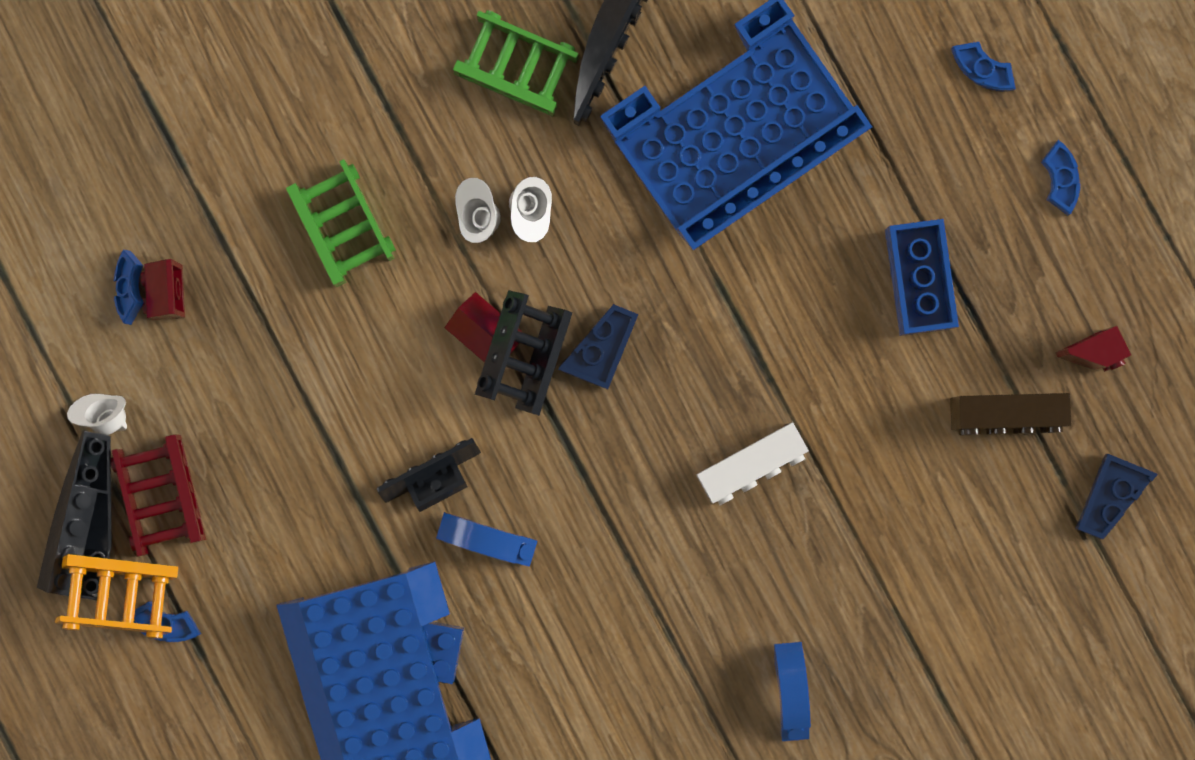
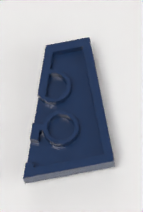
M613 304L558 370L608 390L639 314Z
M1105 454L1076 529L1099 539H1104L1123 517L1125 511L1139 498L1142 491L1158 474L1113 455Z

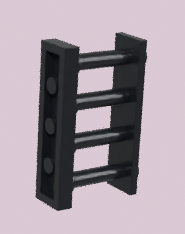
M508 290L474 395L495 401L498 393L516 399V409L539 416L573 312L548 306L547 311L544 312L526 305L529 295ZM523 315L543 322L538 338L518 331ZM514 341L534 348L529 364L509 357ZM506 367L526 374L521 390L501 383Z

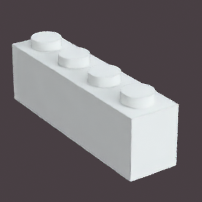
M790 423L696 474L711 503L718 502L719 505H722L734 498L733 492L739 489L746 492L757 486L758 484L755 480L765 475L767 479H770L781 473L779 467L789 462L790 466H793L805 459L803 454L809 450L794 423Z

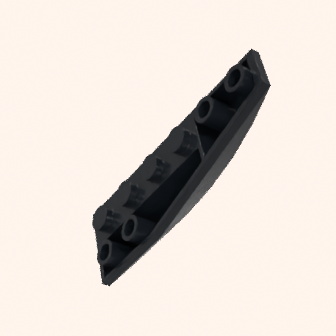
M604 0L588 37L581 62L576 90L575 125L579 126L582 120L587 122L593 110L590 104L594 96L599 98L605 86L602 80L606 72L612 73L617 63V59L614 56L618 49L623 50L630 37L626 33L630 25L636 26L642 13L641 3L642 1L647 3L648 0Z
M84 430L73 454L55 509L37 583V588L40 590L69 596L72 574L69 573V569L62 568L63 557L70 554L109 559L112 548L111 436ZM86 571V575H83L80 598L97 601L99 586L97 572Z

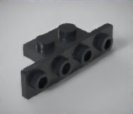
M473 438L460 441L450 450L434 455L429 461L409 468L406 473L396 478L386 480L376 490L385 503L409 491L419 512H422L468 487L458 465L479 455L481 451Z

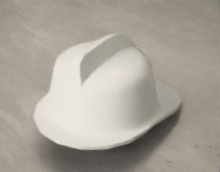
M528 177L522 180L511 193L509 199L511 226L515 234L526 242H537L542 239L547 233L550 223L552 193L546 182L537 177Z
M468 178L459 185L455 195L461 234L466 240L471 243H481L493 235L500 224L501 216L499 209L494 204L488 185L478 178Z
M104 394L83 396L76 400L67 412L68 420L72 424L89 427L95 433L110 435L116 431H125L127 429L125 422L126 412L124 410L126 400L122 396Z

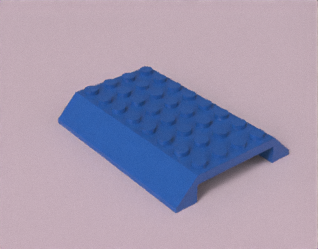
M769 0L735 23L734 26L747 52L660 111V106L647 87L643 86L600 116L619 150L676 232L692 250L707 242L872 128V125L858 105L852 106L793 22L795 15L784 0Z
M435 561L409 568L407 572L305 600L304 597L276 605L321 760H491L480 718L454 724L451 729L422 626L450 614Z

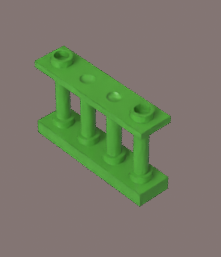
M487 10L486 13L478 11L477 19L478 22L483 23V27L469 59H465L464 62L456 61L453 68L454 74L553 117L557 109V102L553 101L554 97L552 95L567 60L577 63L578 53L575 52V47L565 42H561L560 45L502 21L500 20L501 16L495 12ZM493 28L507 33L508 36L494 69L487 73L479 69L480 65L478 63ZM518 39H521L533 46L518 81L515 80L514 83L503 80L505 77L503 73ZM544 49L558 56L543 91H539L536 94L528 90V83Z
M344 159L339 161L344 170L343 172L308 189H305V187L300 189L296 183L286 188L333 285L336 287L346 283L344 276L347 275V271L383 253L391 261L395 259L392 252L396 250L390 237L384 238L356 182L360 176L354 164L348 165ZM347 181L350 182L356 194L355 196L320 213L311 212L308 206L312 202L311 199ZM359 205L362 206L368 218L367 220L332 237L323 236L320 230L324 226L323 223ZM373 229L379 244L343 262L335 260L332 254L335 251V247Z

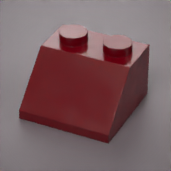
M172 259L144 264L145 271H141L142 287H146V298L142 299L144 302L142 305L143 313L147 314V318L151 320L185 318L182 264Z
M1118 326L1103 329L1055 352L1058 358L1092 370L1102 368L1104 372L1114 370L1126 364L1124 359L1131 356Z

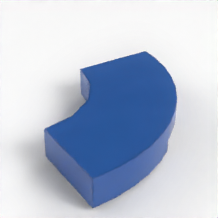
M980 42L956 45L951 48L959 68L974 83L993 91L1008 92L1016 89L1011 63H1000L991 59L983 51Z
M1057 140L1041 161L1051 178V191L1046 200L1069 216L1078 201L1080 193L1078 165L1070 150L1060 140Z
M123 249L114 274V281L117 282V296H114V302L123 323L132 325L144 303L139 292V277L143 264L131 251Z
M151 601L135 609L134 623L150 625ZM188 611L179 614L162 612L161 626L172 627L171 633L163 634V638L157 640L181 642L201 634Z

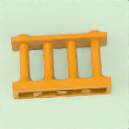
M70 554L63 557L62 568L69 569V573L72 575L67 616H59L55 619L56 624H63L62 629L79 630L80 626L146 632V637L162 639L163 634L171 633L172 627L161 626L165 584H168L169 580L177 578L178 567ZM86 571L97 572V577H99L95 619L78 617L83 575H86ZM114 574L125 575L124 579L127 580L122 622L106 620L111 578H114ZM142 577L152 578V583H154L150 625L134 623L138 581H141Z

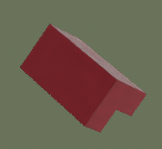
M474 292L458 307L444 328L485 363L501 313L478 293ZM514 341L510 354H511L521 343H518V342Z

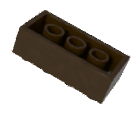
M1070 393L974 395L950 398L951 430H959V435L981 434L980 429H986V435L1008 434V429H1013V434L1036 433L1035 428H1040V433L1063 432V427L1071 426Z

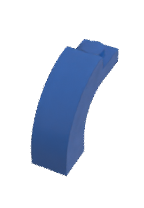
M445 512L436 539L455 546L529 567L537 545V540Z
M802 643L774 644V660L780 698L782 741L809 739V728H811L810 703Z

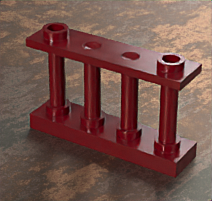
M181 435L166 436V443L163 444V447L128 456L124 455L123 449L112 450L111 468L118 475L132 536L129 537L132 551L137 553V557L148 555L147 546L184 536L186 539H190V543L206 540ZM164 457L167 460L170 459L172 470L168 474L131 483L127 467ZM168 484L177 485L179 496H176V500L137 509L134 493ZM176 510L183 512L185 522L182 523V526L144 535L141 519Z

